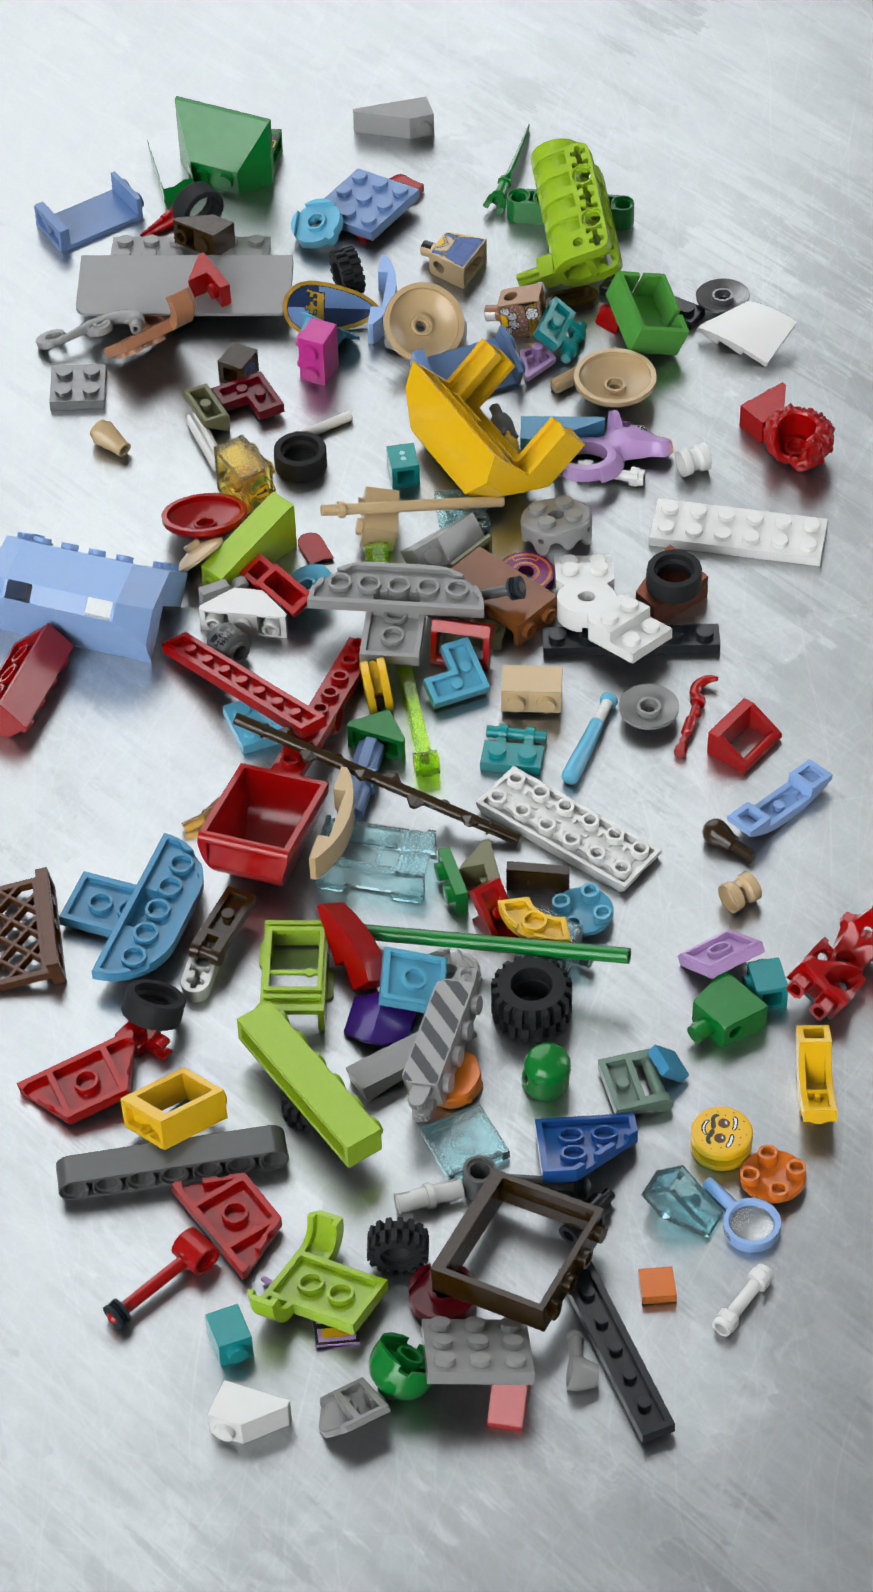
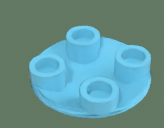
M586 883L582 887L558 893L552 898L551 916L566 917L570 936L587 937L595 935L610 924L614 915L611 899L604 892L600 891L599 886L595 883Z

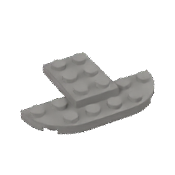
M356 562L337 567V572L324 579L322 576L311 588L307 598V608L366 611L359 659L360 662L367 660L368 663L372 660L376 662V658L383 657L386 664L419 666L426 615L484 618V600L479 588L465 580L464 574L436 565L387 562Z

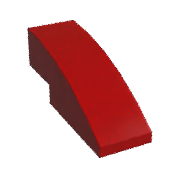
M261 553L239 572L248 581V587L263 590L286 614L296 617L307 606V598L310 591L278 564H272Z
M344 902L324 903L316 906L335 966L345 965L353 991L378 988L380 986L383 955L365 924Z

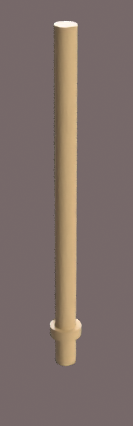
M504 496L365 503L337 501L336 504L321 505L320 513L321 516L345 518L346 515L492 508L504 507L505 499Z

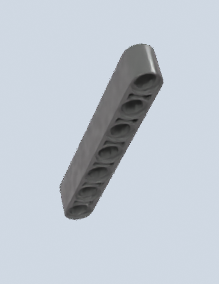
M266 1125L193 1136L166 1150L159 1148L153 1143L69 1155L59 1159L55 1167L60 1197L66 1200H80L171 1186L172 1183L182 1181V1184L203 1181L202 1178L216 1176L222 1178L229 1174L244 1172L249 1174L282 1168L288 1163L289 1155L283 1128L277 1125Z

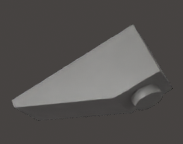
M427 96L353 109V129L355 133L406 139L434 135V113Z
M470 512L400 552L406 564L444 567L482 539L484 534L474 513Z

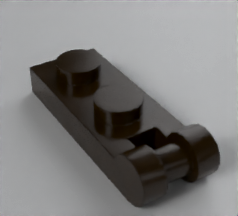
M227 886L189 947V957L198 960L204 958L208 960L209 964L221 966L227 950L257 904L256 895ZM212 942L215 943V945L213 946V948L206 946L207 943Z

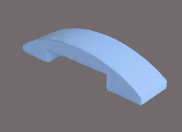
M381 255L378 290L384 293L382 307L371 306L368 319V345H374L385 335L383 325L384 312L389 300L397 292L396 273L387 255Z
M809 759L789 773L787 783L755 805L748 801L729 814L727 821L750 837L769 833L784 825L805 809L828 785L833 775Z

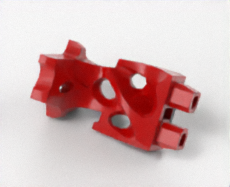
M873 905L858 915L850 912L844 913L840 918V930L834 945L831 947L828 943L829 940L824 937L787 976L790 982L786 990L794 998L800 999L805 995L813 1003L809 1007L810 1014L818 1021L826 1017L830 1020L834 1018L853 999L866 981L861 974L865 965L873 962ZM864 927H871L872 932L867 929L864 930ZM820 953L824 955L822 960L817 959ZM840 982L846 985V990L840 988Z

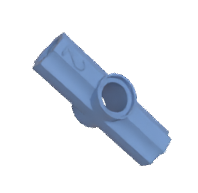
M366 737L364 740H360L352 762L379 773V767L385 752L384 744L373 737ZM351 775L354 790V822H356L358 819H363L370 795L375 794L377 785L367 781H359L356 776Z

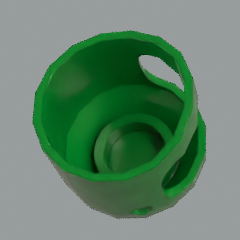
M543 1042L535 1045L528 1051L524 1060V1070L521 1077L522 1087L528 1095L540 1101H552L560 1098L566 1092L571 1073V1060L566 1050L560 1045ZM526 1074L528 1077V1085L525 1082Z

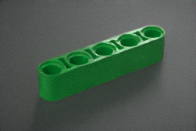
M515 188L508 192L507 218L509 221L517 224L544 225L536 189ZM608 194L615 230L626 231L631 229L634 225V200L625 195Z

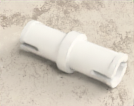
M459 1177L436 1184L426 1182L420 1188L394 1193L395 1207L399 1215L427 1207L429 1210L437 1207V1204L464 1198V1187Z

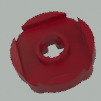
M431 1263L420 1267L413 1274L409 1282V1308L420 1320L431 1319L436 1316H444L449 1319H466L475 1309V1305L451 1296L446 1298L437 1297L436 1290L432 1288ZM464 1266L458 1272L474 1278L472 1273Z

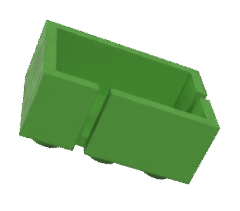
M617 271L606 292V297L628 350L645 354L677 355L690 332L683 315L679 314L681 310L666 275L644 272L640 278L639 272Z

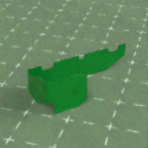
M147 140L152 165L164 203H172L181 190L194 182L189 163H187L188 179H183L174 187L163 188Z

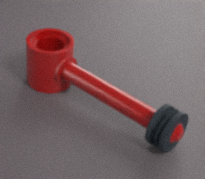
M196 1228L186 1229L176 1238L172 1245V1254L177 1257L122 1302L118 1299H113L111 1303L103 1307L108 1321L117 1329H122L126 1323L132 1320L130 1312L184 1269L191 1270L197 1276L207 1273L216 1264L220 1250Z

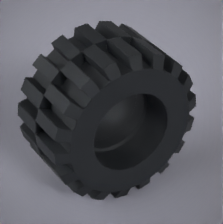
M527 955V958L523 959L521 956L515 957L514 962L506 961L503 963V969H497L495 978H492L491 1014H493L494 1023L499 1024L500 1031L503 1033L509 1032V1037L513 1039L520 1037L523 1042H529V1039H535L536 1042L543 1041V1037H548L549 1039L555 1037L556 1031L562 1032L565 1029V1023H569L572 1013L571 977H568L567 970L560 968V963L555 960L549 962L548 957L545 956L534 958V955ZM526 996H537L542 999L528 1001L521 998Z

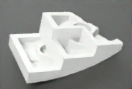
M747 301L699 325L697 330L716 344L721 341L738 354L742 355L744 352L766 367L797 322L771 307Z

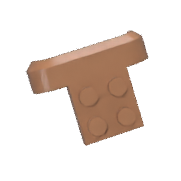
M190 286L166 297L171 317L144 316L145 326L138 334H133L103 349L107 358L117 356L120 360L127 356H132L150 345L152 346L166 340L164 334L191 322L194 317L196 304Z

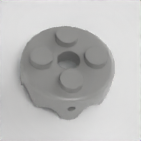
M563 495L557 498L534 502L521 515L520 525L523 542L530 541L534 545L536 552L541 556H546L550 551V546L554 543L563 545L566 550H571L579 540L586 545L591 543V511L584 503L574 500L570 496Z

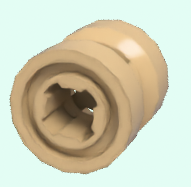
M744 871L736 876L735 881H727L718 887V895L724 907L729 912L736 913L743 909L747 902L754 903L762 897V890L755 876L748 871Z

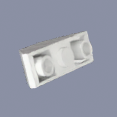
M232 588L201 604L199 607L201 630L211 631L219 624L230 622L247 635L287 638L288 636L286 613L263 590Z

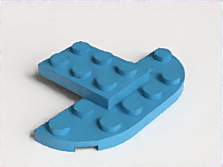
M164 833L137 885L83 871L59 916L60 925L109 937L91 971L92 979L109 982L134 979L155 970L171 956L202 897L204 890L202 864L195 856L194 850L186 842L173 835Z

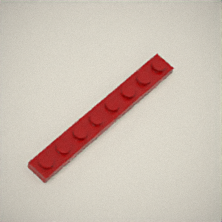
M184 632L162 643L165 655L282 727H291L294 734L303 739L312 736L315 732L327 726L325 715L189 633Z

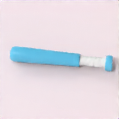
M605 692L601 695V705L596 715L589 721L561 774L565 783L574 785L579 781L605 727L604 722L610 710L618 704V698L615 694Z

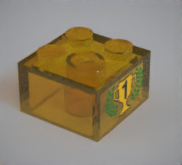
M243 434L214 447L217 489L222 494L232 495L241 499L247 507V519L272 492H276L273 483L274 466L269 459H265L261 455L258 447L254 443H250Z

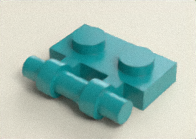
M555 296L549 301L533 336L553 352L560 347L562 352L561 361L569 363L572 358L576 357L579 351L578 345L583 342L586 336L587 324L584 321H574L573 318L576 312Z
M499 723V726L487 725L486 737L497 738V741L484 740L480 770L506 773L515 766L531 776L541 775L544 746L534 745V742L546 743L547 731L536 730V727L526 726V729L509 727V724ZM507 740H521L524 741V744L507 742Z

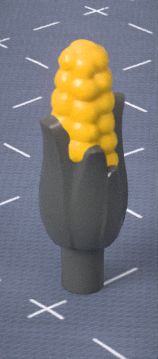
M492 404L489 407L492 414V423L520 454V446L517 440L519 435L515 430L511 417L502 412L499 404Z

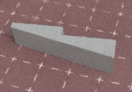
M475 1030L473 1031V1036L470 1041L478 1037ZM418 1031L345 1067L350 1081L367 1102H370L403 1079L402 1073Z

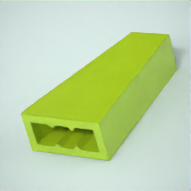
M272 492L201 565L203 586L222 579H226L229 584L234 578L241 576L239 572L259 553L274 564L296 548L294 504L276 492Z

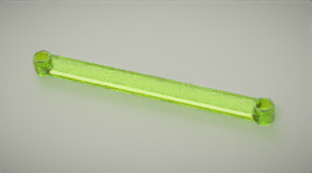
M376 541L363 545L365 562L390 563L387 542ZM395 664L416 753H412L415 776H422V778L435 776V774H440L441 771L437 749L431 750L411 665Z

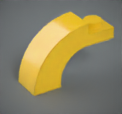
M796 1025V1076L800 1116L803 1117V1122L815 1124L837 1122V1105L832 1078V1038L829 1025Z

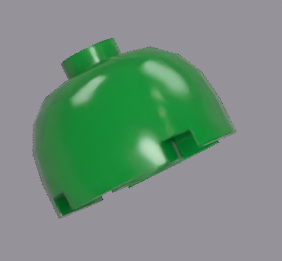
M394 1332L383 1333L373 1347L369 1357L370 1376L378 1387V1392L389 1400L418 1399L433 1385L427 1384L423 1345L419 1344L416 1349L407 1344L409 1337Z

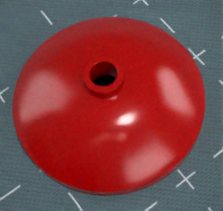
M202 493L186 496L170 503L162 511L161 519L163 526L176 536L190 540L198 538L199 541H206L212 538L223 537L237 529L247 517V507L241 499L232 495Z

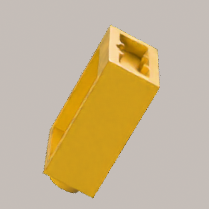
M185 1067L120 1098L124 1126L163 1150L228 1118L227 1096L224 1089ZM185 1099L190 1100V1102L168 1113L163 1112V1110Z

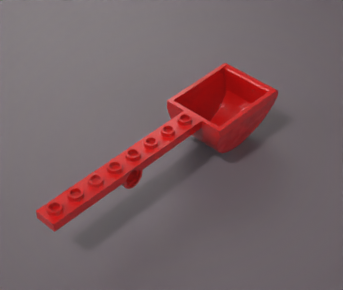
M348 638L308 705L325 715L327 726L318 730L312 736L302 739L295 735L296 738L321 748L330 733L338 734L343 721L344 708L362 679L359 665L362 638ZM286 746L282 748L270 769L240 763L198 832L197 845L205 863L217 872L283 887L294 872L312 835L329 792V782L305 777L313 762L304 763L300 752Z

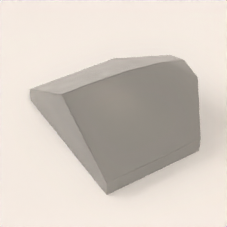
M361 1377L320 1397L319 1430L325 1438L348 1433L391 1411L388 1404L364 1377Z

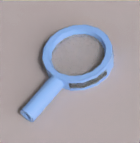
M709 1177L704 1181L703 1187L726 1209L723 1218V1232L730 1245L740 1251L756 1253L771 1248L778 1241L781 1231L780 1214L773 1205L765 1200L754 1197L742 1198L736 1201L713 1177Z

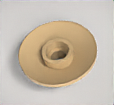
M217 537L200 542L196 538L184 547L187 553L179 563V571L186 572L212 554L224 542V539Z

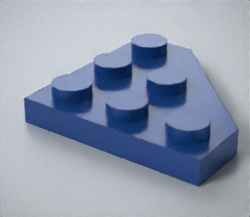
M634 1113L535 1119V1133L543 1183L560 1185L578 1181L638 1142V1129Z

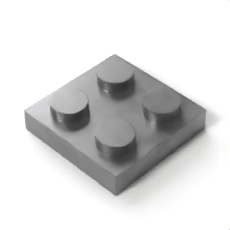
M106 364L52 366L49 398L50 410L105 408Z

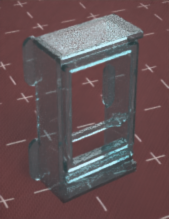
M326 815L321 832L322 836H330L336 819H332L331 815ZM354 821L353 831L348 843L379 849L375 863L338 859L324 875L317 880L314 879V886L317 889L344 892L350 886L390 892V897L393 900L421 903L424 901L425 873L430 855H436L437 852L436 830L428 829V832ZM384 850H400L396 867L380 865Z

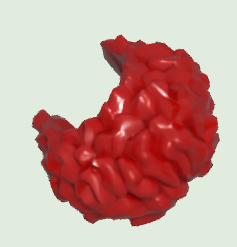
M789 403L786 407L776 409L771 416L767 417L766 426L763 429L767 451L777 461L783 464L790 463L797 472H804L818 466L820 463L823 464L824 458L833 452L835 427L832 426L830 420L826 419V416H823V412L818 414L813 408L794 407L792 403Z

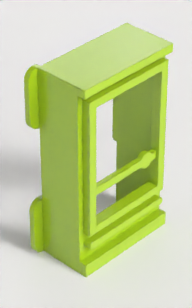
M265 920L264 941L260 944L259 967L262 969L260 1003L256 1005V1008L271 1001L277 1010L282 1009L286 1015H318L319 1031H325L327 1001L332 1000L334 997L335 977L332 972L328 971L330 947L321 920ZM273 945H319L318 970L313 968H307L306 970H271ZM271 975L317 976V986H270Z

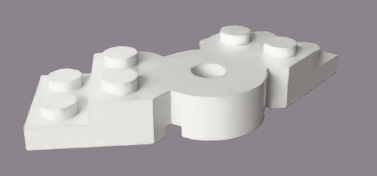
M612 555L554 556L557 618L561 625L576 632H582V628H588L589 641L632 664L672 638L671 627L650 617V606L629 595L616 596L614 591L615 579Z

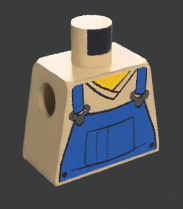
M445 232L437 243L424 240L420 248V254L429 257V271L431 274L464 289L487 260V239Z

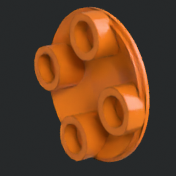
M773 1145L759 1147L757 1153L752 1154L743 1162L739 1171V1181L744 1191L751 1197L765 1200L768 1203H781L795 1198L802 1192L807 1180L805 1162L790 1153L777 1150Z

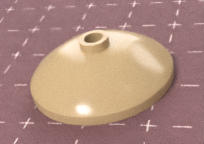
M417 282L406 285L392 296L384 312L383 325L385 335L392 348L399 355L410 361L412 352L423 348L426 357L456 349L464 333V316L458 301L446 289L433 283ZM416 323H421L424 326V331H418Z
M607 348L592 352L578 362L574 370V385L580 395L596 405L608 408H623L646 399L656 386L657 374L650 360L640 353L622 348Z

